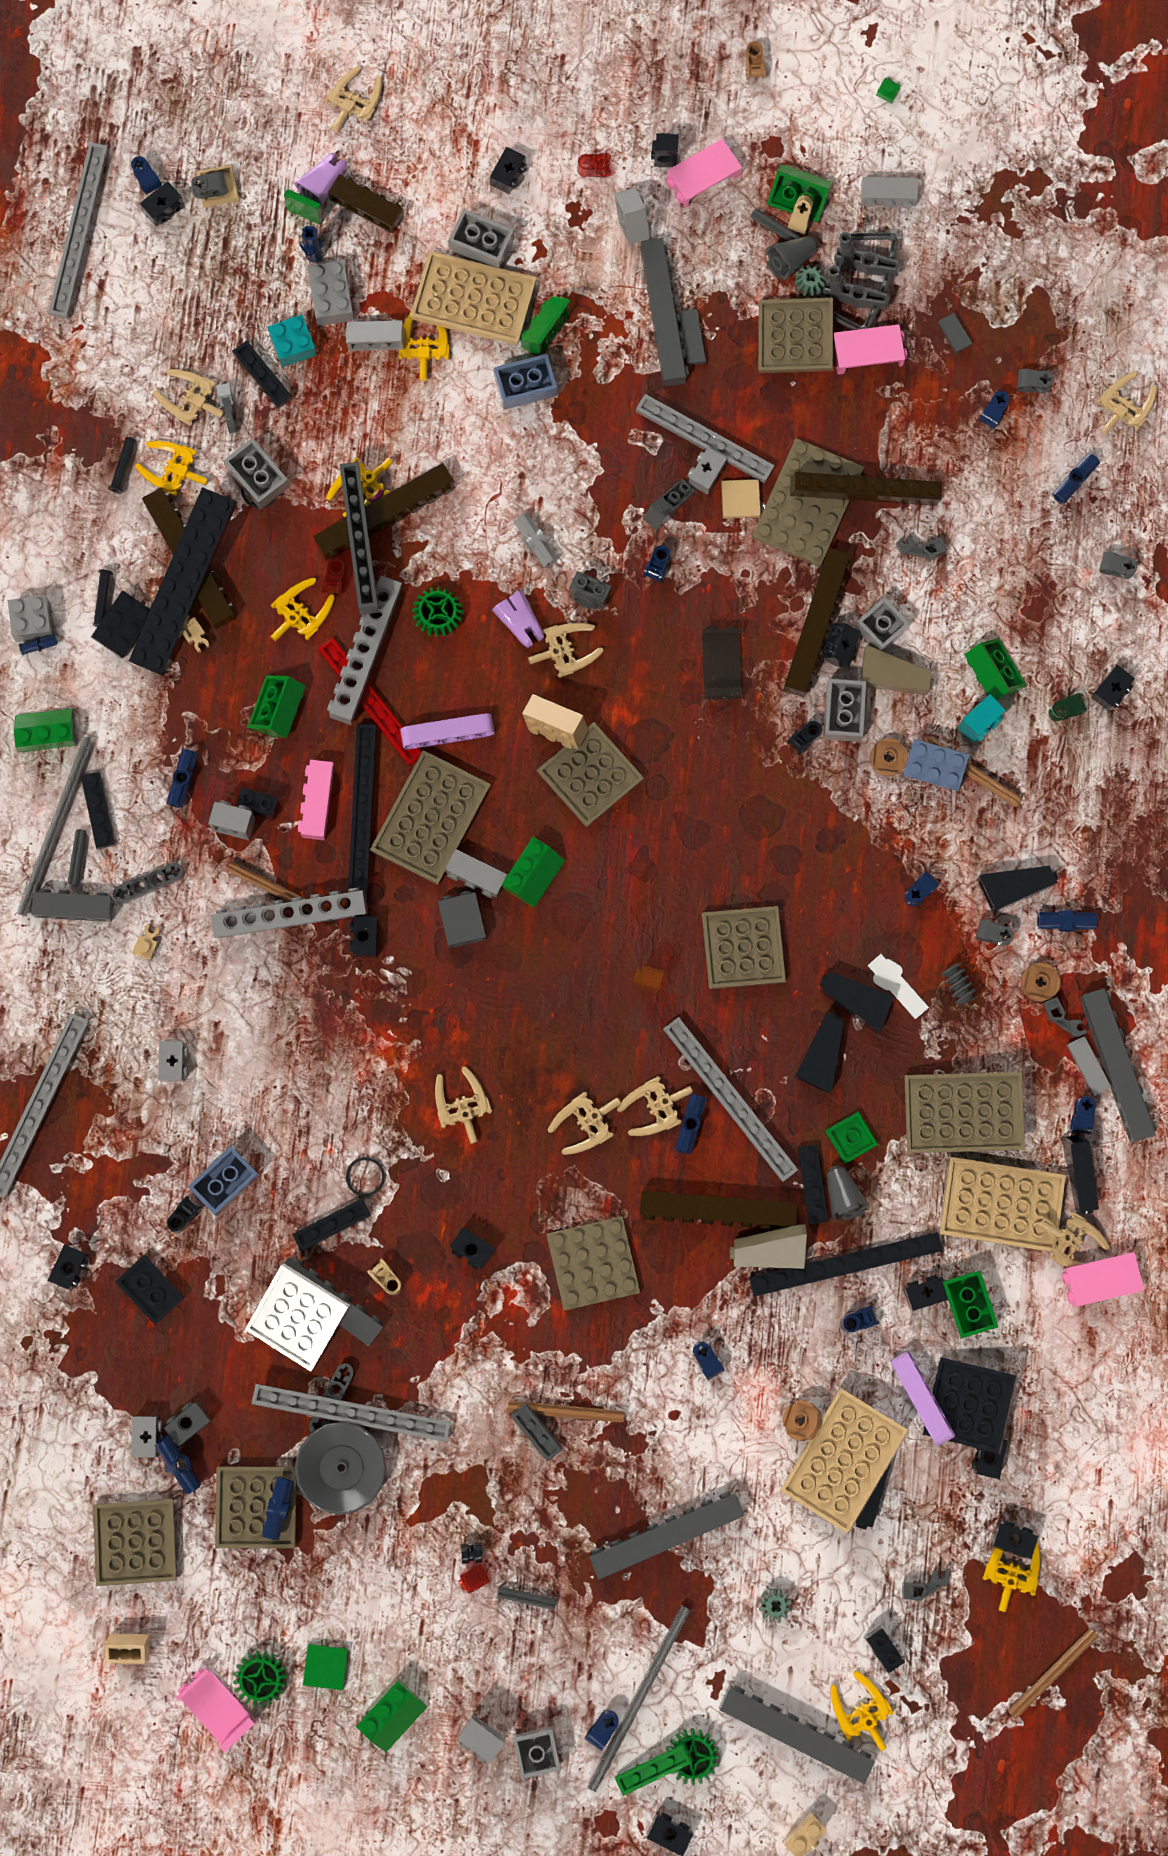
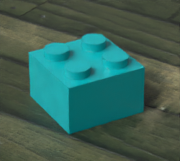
M302 314L267 326L281 368L316 356L315 347Z
M989 694L962 719L957 729L972 744L976 741L980 743L991 731L990 728L994 730L1004 719L1002 715L1006 710Z

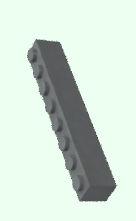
M663 238L643 240L640 244V251L663 387L685 384L686 377H689L688 366H684L683 359H686L685 349L681 348L680 342H683L682 331H678L677 326L680 324L679 313H675L674 308L677 307L676 296H672L674 283L673 279H669L671 265L670 261H666L668 247L667 244L663 243Z
M359 462L340 464L358 608L360 615L379 613Z
M1103 988L1080 996L1079 1000L1107 1080L1112 1087L1111 1091L1129 1142L1133 1143L1156 1135V1125L1148 1114L1150 1108L1142 1097V1094H1144L1143 1088L1136 1080L1137 1071L1135 1066L1130 1063V1051L1128 1047L1124 1046V1034L1121 1028L1118 1029L1116 1023L1118 1018L1116 1012L1111 1009L1109 993L1105 992Z
M730 1491L720 1494V1499L714 1502L712 1499L702 1502V1507L694 1509V1507L682 1511L684 1515L677 1518L675 1515L665 1518V1523L661 1525L657 1523L651 1524L646 1527L647 1531L639 1533V1530L628 1535L629 1539L624 1541L617 1539L610 1542V1547L603 1549L601 1546L592 1550V1555H589L598 1580L744 1517L745 1514L736 1493L731 1494Z
M734 1685L733 1688L728 1686L718 1707L720 1711L863 1784L866 1783L875 1763L871 1759L872 1755L862 1749L860 1752L854 1750V1745L843 1740L842 1743L836 1741V1736L827 1731L824 1734L817 1731V1726L806 1722V1725L799 1722L800 1718L792 1713H788V1715L781 1713L780 1707L772 1703L768 1706L762 1703V1698L754 1694L752 1697L744 1694L746 1690L737 1685Z

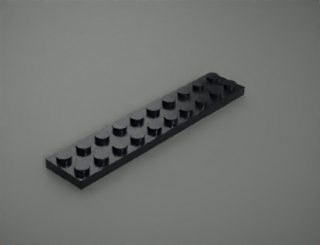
M201 488L129 662L159 675H165L238 503L237 501L206 488Z

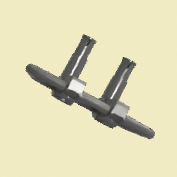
M843 232L840 234V247L837 248V253L834 256L836 264L829 267V278L825 283L823 295H825L824 298H833L856 308L871 309L863 325H858L833 311V320L852 330L870 328L879 309H887L890 296L886 293L892 276H898L901 267L900 261L895 260L898 238L891 232L852 234ZM890 240L889 256L884 257L873 252L854 250L853 241ZM868 262H873L872 265H866ZM842 265L867 275L884 276L880 291L869 289L862 285L843 283L842 275L840 274ZM857 295H862L861 298H855Z

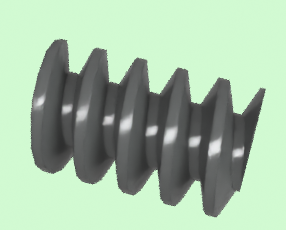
M962 962L949 967L941 974L942 977H948L945 984H952L948 988L949 991H955L952 994V998H959L955 1002L956 1005L966 1004L979 997L972 995L976 989H969L973 983L965 982L969 975L962 976L966 969L958 968Z

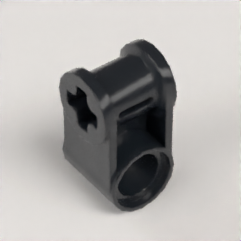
M810 721L801 730L793 734L787 740V743L797 750L799 756L802 755L821 736V724L817 721ZM815 727L818 730V734L811 735L808 729Z
M188 1196L179 1203L176 1210L167 1220V1226L173 1233H182L202 1210V1207L195 1205L189 1200L190 1197ZM175 1219L182 1221V1225L178 1229L172 1228V1222Z

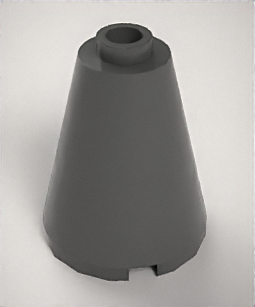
M805 236L766 248L765 256L768 255L769 261H767V265L776 278L781 277L783 281L788 279L816 253L817 243L810 236Z
M839 1165L830 1168L827 1173V1182L833 1221L839 1222L838 1218H843L844 1221L864 1214L865 1208L869 1210V1203L844 1167L840 1168Z

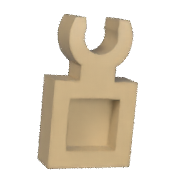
M195 617L189 620L182 634L189 644L195 642L196 651L201 653L200 644H205L207 648L210 645L205 638H201L205 635V632Z
M147 924L145 926V937L139 935L132 953L151 961L158 945L154 938L159 936L160 929L156 928L154 933H150L151 925Z

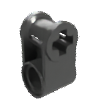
M223 172L196 176L191 181L192 193L198 199L223 196L228 193Z
M1020 369L1018 371L1017 390L1026 393H1047L1051 389L1054 377L1048 371Z
M1104 552L1099 572L1129 579L1136 572L1138 564L1133 558L1121 556L1113 552Z
M980 919L975 938L980 941L1007 946L1013 940L1014 932L1009 927ZM1003 932L1007 933L1006 936L1009 937L1006 940H1002L1003 937L1001 935Z

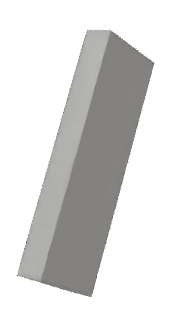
M1085 1036L1066 1045L1093 1097L1112 1088Z

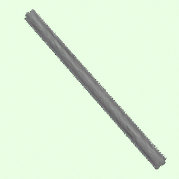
M86 736L82 739L79 752H77L72 770L67 778L68 781H66L67 783L63 789L64 792L61 794L60 803L56 807L55 814L51 820L52 823H50L51 825L46 833L47 836H45L40 854L35 862L36 865L33 867V874H31L28 880L29 883H27L28 885L24 891L25 894H23L24 896H22L23 898L17 909L18 912L16 913L23 917L28 916L26 915L29 912L27 909L30 910L28 907L32 905L30 903L33 901L31 899L33 898V892H37L35 889L39 887L37 886L40 883L38 880L41 881L39 878H42L40 876L44 874L43 869L45 868L43 867H46L45 865L48 863L46 860L50 858L48 857L51 854L49 851L52 852L50 849H53L51 847L55 845L53 844V842L55 843L54 840H56L54 838H57L55 836H58L57 834L60 832L58 829L62 827L60 825L63 823L61 820L65 818L63 816H66L64 815L67 812L65 809H68L66 807H69L67 805L71 803L69 800L71 801L70 798L72 797L70 796H73L71 794H74L72 792L76 790L74 787L77 784L75 783H78L77 781L80 779L78 776L82 774L80 772H83L81 767H83V763H86L84 761H87L85 759H87L86 754H89L87 752H90L88 750H91L89 748H92L90 745L93 743L91 741L94 740Z
M681 1605V1610H678L677 1617H675L676 1619L672 1623L673 1626H670L667 1637H664L662 1646L658 1648L660 1650L658 1651L659 1653H656L654 1662H651L649 1671H646L648 1672L645 1673L647 1675L645 1676L646 1678H643L641 1687H638L636 1696H633V1703H630L628 1712H625L623 1721L619 1723L621 1726L618 1725L619 1728L615 1732L616 1735H613L610 1746H607L609 1749L605 1751L603 1760H600L598 1769H595L597 1772L593 1774L591 1783L587 1785L589 1790L597 1792L606 1771H608L618 1748L622 1744L625 1734H627L643 1700H645L650 1686H652L656 1675H658L663 1661H665L676 1637H678L677 1634H679L682 1625H684L685 1618L690 1614V1609Z

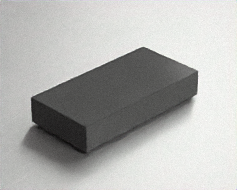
M954 313L937 322L955 354L972 346L971 340Z

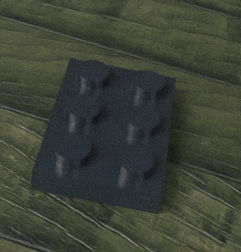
M122 590L91 635V638L123 659L140 634L150 609Z
M143 1255L115 1281L154 1325H157L185 1298L146 1255Z

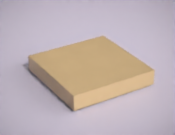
M233 165L196 171L197 176L223 172L228 188V193L223 196L202 199L203 208L240 201Z
M759 480L721 481L723 519L760 518Z

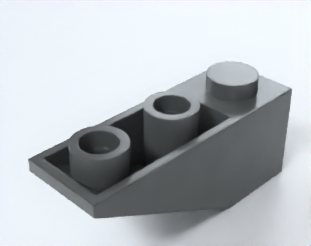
M681 479L649 507L643 520L658 531L690 499L696 490L684 479Z

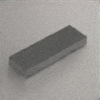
M697 309L679 311L687 366L706 363Z
M524 1403L510 1415L547 1462L563 1450L562 1446L527 1403Z

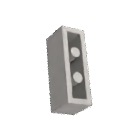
M862 178L861 205L866 207L884 206L886 208L902 206L903 208L915 207L918 199V178Z
M397 319L389 321L372 320L362 322L355 320L347 322L346 343L349 351L404 350L405 328L403 322Z
M455 849L445 869L448 874L447 877L450 879L464 881L465 886L473 890L478 888L482 890L483 895L492 898V896L498 897L502 889V883L507 877V874Z

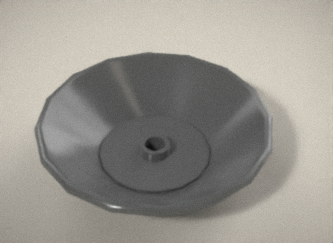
M346 1422L326 1424L312 1432L299 1448L295 1463L297 1485L305 1499L320 1511L336 1515L357 1512L370 1504L383 1486L386 1473L384 1452L375 1436L359 1425ZM339 1464H343L345 1466V1470L343 1472L338 1470Z

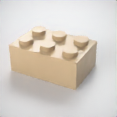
M534 694L522 713L530 732L536 735L540 733L552 742H555V740L561 742L563 746L569 749L573 747L578 750L588 733L583 715Z

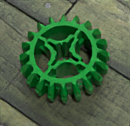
M439 586L437 591H434L433 587H431L430 593L424 590V597L418 595L417 599L419 601H414V606L417 608L412 609V612L416 614L413 616V620L417 621L416 626H422V632L428 629V636L435 632V637H438L439 632H442V635L445 637L447 630L452 634V627L458 628L456 622H462L460 616L463 615V611L460 609L463 606L462 603H458L460 601L459 597H454L455 593L453 591L448 594V588H445L442 592ZM434 599H442L438 603L432 602ZM448 604H450L453 608V615L451 618L448 616V613L445 612ZM425 606L431 612L427 621L422 615ZM437 609L438 611V609H440L441 614L436 615L434 610ZM437 621L444 622V624L435 625L434 623Z
M257 1651L256 1658H254L252 1653H249L248 1658L250 1661L243 1657L241 1661L244 1666L241 1664L236 1666L241 1672L235 1671L233 1674L239 1677V1679L233 1680V1684L240 1685L235 1688V1692L242 1690L243 1693L240 1694L239 1698L242 1699L246 1695L248 1698L245 1703L248 1704L252 1699L253 1707H256L258 1701H260V1706L264 1707L265 1700L271 1705L273 1703L271 1697L276 1701L279 1699L276 1692L284 1693L280 1686H287V1682L282 1681V1679L287 1678L288 1674H281L286 1667H278L282 1660L279 1659L275 1663L273 1661L276 1656L275 1654H272L270 1659L267 1658L268 1651L264 1652L263 1657H261L260 1651ZM261 1662L258 1672L246 1673L250 1665ZM267 1664L273 1668L276 1679L267 1674ZM262 1672L266 1681H263L259 1686L258 1680L255 1677H258ZM244 1679L254 1684V1694L248 1690ZM264 1685H276L269 1694L260 1695Z
M694 1728L690 1730L691 1735H688L686 1729H684V1737L681 1738L680 1734L677 1733L678 1741L676 1742L674 1739H671L670 1742L674 1747L667 1746V1750L690 1741L688 1751L691 1753L693 1747L698 1758H695L693 1767L692 1763L689 1764L690 1773L679 1769L671 1774L673 1775L678 1772L676 1779L680 1780L683 1776L684 1784H687L688 1778L691 1779V1785H695V1779L697 1778L699 1783L702 1784L701 1777L705 1776L706 1780H710L707 1773L710 1772L713 1775L716 1773L711 1767H719V1763L714 1761V1759H720L719 1754H714L719 1748L718 1746L711 1747L714 1745L715 1740L707 1741L710 1735L706 1733L702 1737L703 1731L699 1729L697 1735H695ZM696 1741L706 1745L709 1753L699 1752L696 1749ZM708 1760L705 1768L696 1772L697 1764Z

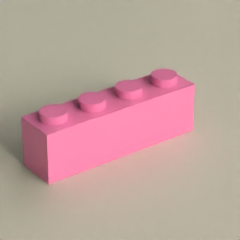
M310 760V765H306L305 776L308 777V781L303 786V795H306L305 802L301 803L300 813L303 814V820L299 821L298 832H301L302 838L325 840L334 774L333 762Z

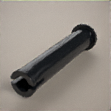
M125 437L111 486H108V490L117 494H122L123 492L121 489L135 444L137 443V440L132 437Z
M98 570L100 576L93 622L95 627L99 625L106 615L111 575H113V572L110 570Z

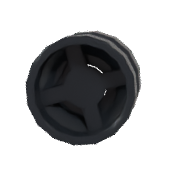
M481 1542L474 1543V1545L461 1544L462 1564H468L470 1561L482 1563Z

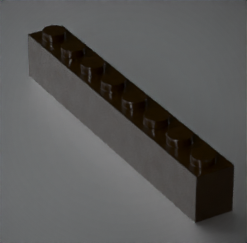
M444 463L365 507L369 539L373 533L384 531L389 527V524L400 522L410 512L415 513L426 503L431 504L440 495H447L453 491L455 482ZM347 517L313 536L314 542L325 560L329 558L334 559L345 549H351Z
M795 472L790 478V496L936 506L942 500V482Z
M161 487L142 497V500L169 549L174 554L186 523H181L180 518L182 516L178 508L172 507L171 502L173 500L169 492L164 493ZM212 570L208 571L197 598L216 630L235 620L233 613L236 610L231 602H226L224 597L227 595L222 586L218 588L215 582L218 579Z
M828 548L783 688L785 692L805 697L806 692L810 693L813 682L810 679L812 675H816L819 666L815 663L817 657L821 658L824 650L821 644L823 640H827L830 631L827 629L828 622H833L835 612H832L834 605L838 606L841 595H838L839 588L843 589L846 581L843 575L845 571H849L852 562L848 560L849 553Z
M641 1191L639 1216H643L644 1220H655V1217H663V1221L674 1222L675 1218L682 1219V1223H694V1220H701L702 1224L713 1225L714 1221L721 1222V1226H733V1223H740V1227L752 1228L753 1224L760 1225V1229H772V1226H779V1229L796 1226L797 1203Z

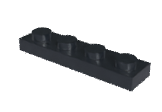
M247 340L232 351L233 355L277 409L292 399L291 394Z
M100 772L81 775L96 849L116 846Z
M817 1145L797 1147L808 1224L829 1222Z
M362 1198L292 1235L302 1252L371 1217V1214Z

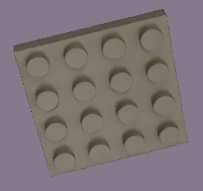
M833 298L759 300V373L833 371Z
M595 722L587 727L588 733L578 750L573 747L572 749L564 747L537 769V773L586 828L644 780L643 776Z
M778 906L704 912L701 914L709 989L786 982Z
M622 1216L546 1234L564 1311L640 1293Z
M217 1467L215 1548H296L297 1479L295 1467ZM277 1477L294 1481L289 1499V1511L286 1520H284L279 1541L262 1537L267 1519L266 1511L269 1500L273 1495Z
M174 1499L93 1505L96 1586L177 1581Z

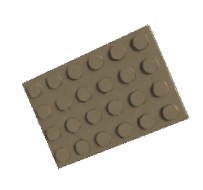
M795 438L752 535V539L821 567L850 500L790 496V478L795 472L860 476L864 467Z
M423 750L370 851L439 885L455 849H458L491 784Z
M1022 1072L905 1075L907 1153L1025 1150Z

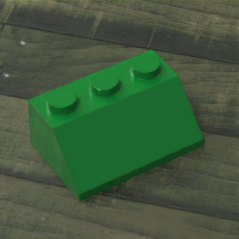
M781 164L777 170L766 205L793 213L798 198L807 195L813 201L809 220L818 223L833 182ZM802 203L803 209H805V203Z
M551 296L548 301L545 300L540 308L541 312L538 316L535 315L532 318L528 331L524 330L520 337L523 349L535 356L543 355L570 315L569 299Z
M1000 638L981 642L964 654L967 658V663L974 670L977 680L985 689L986 696L990 694L996 701H1000L1027 686Z
M266 675L247 728L273 737L287 738L293 719L297 714L298 705L303 697L305 685L289 676Z
M73 709L15 715V748L21 753L76 746Z
M532 837L502 883V888L535 908L565 860L549 846Z
M980 1270L943 1281L961 1339L999 1327Z
M398 1679L359 1721L356 1728L384 1752H387L428 1706Z

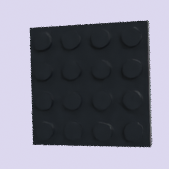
M940 1357L932 1393L955 1434V1437L949 1441L1000 1454L1018 1376ZM924 1425L923 1435L930 1436Z

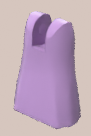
M332 152L295 181L294 185L302 195L307 198L310 196L311 200L320 203V206H322L329 197L328 192L338 175L345 173L347 163L344 160H340L333 166L337 160V155Z
M523 590L511 595L509 600L505 599L492 609L496 616L525 647L533 646L532 641L527 635L530 632L533 633L538 641L544 638L542 628Z

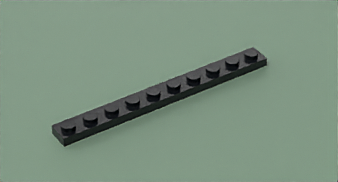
M357 724L348 889L359 888L360 891H365L367 902L376 725ZM347 898V908H349L351 901Z
M936 1232L804 1265V1269L787 1268L750 1277L749 1281L753 1297L941 1252L943 1249L939 1234Z

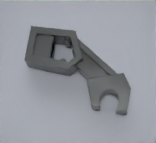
M229 383L216 385L220 407L224 408L229 434L236 433L235 421L231 411V406H234L230 385Z
M910 537L906 538L907 546H903L901 540L896 542L899 552L904 556L912 555L927 558L929 561L944 555L947 551L942 537L926 542L923 547L917 546ZM933 547L935 553H930L927 549Z
M1058 997L1042 1004L1048 1021L1058 1025L1068 1032L1071 1037L1077 1038L1087 1033L1085 1029L1083 1031L1077 1030V1025L1082 1023L1081 1020L1068 1021L1064 1018L1066 1013ZM1057 1009L1060 1017H1053L1051 1011Z
M933 1570L930 1582L926 1585L921 1582H902V1598L923 1601V1598L941 1587H946L949 1583L950 1571L944 1570V1577L939 1578L938 1570ZM914 1587L923 1588L920 1595L913 1596Z

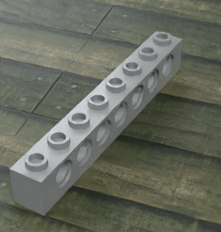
M380 576L379 581L375 580L378 609L382 616L376 619L372 617V614L362 615L359 623L361 629L359 632L356 631L353 638L354 648L349 649L347 654L348 664L343 666L340 673L342 680L336 684L334 689L335 699L334 701L330 700L327 708L330 718L352 725L402 590L401 582ZM386 596L388 599L382 602L378 598ZM372 629L375 631V634L369 636L365 632ZM365 646L369 648V651L362 653L359 649ZM358 663L363 667L360 670H355L353 665ZM348 681H355L356 685L348 687L346 683ZM348 698L350 702L348 704H341L340 700Z
M359 888L348 889V893L341 894L340 891L329 892V896L322 897V894L310 895V899L303 900V897L291 898V902L284 903V900L273 901V905L265 906V903L254 904V908L246 909V906L235 907V911L227 912V909L216 910V914L211 915L214 938H223L367 915L368 909L365 891H360ZM345 898H349L351 901V905L347 909H344L341 904ZM330 901L332 908L330 911L325 912L323 904ZM310 904L313 907V911L311 914L306 915L304 907ZM289 907L294 910L291 918L285 916V910ZM270 910L275 913L272 921H268L266 918V914ZM253 913L256 916V921L253 924H249L247 917ZM234 916L237 919V924L234 927H230L228 921Z

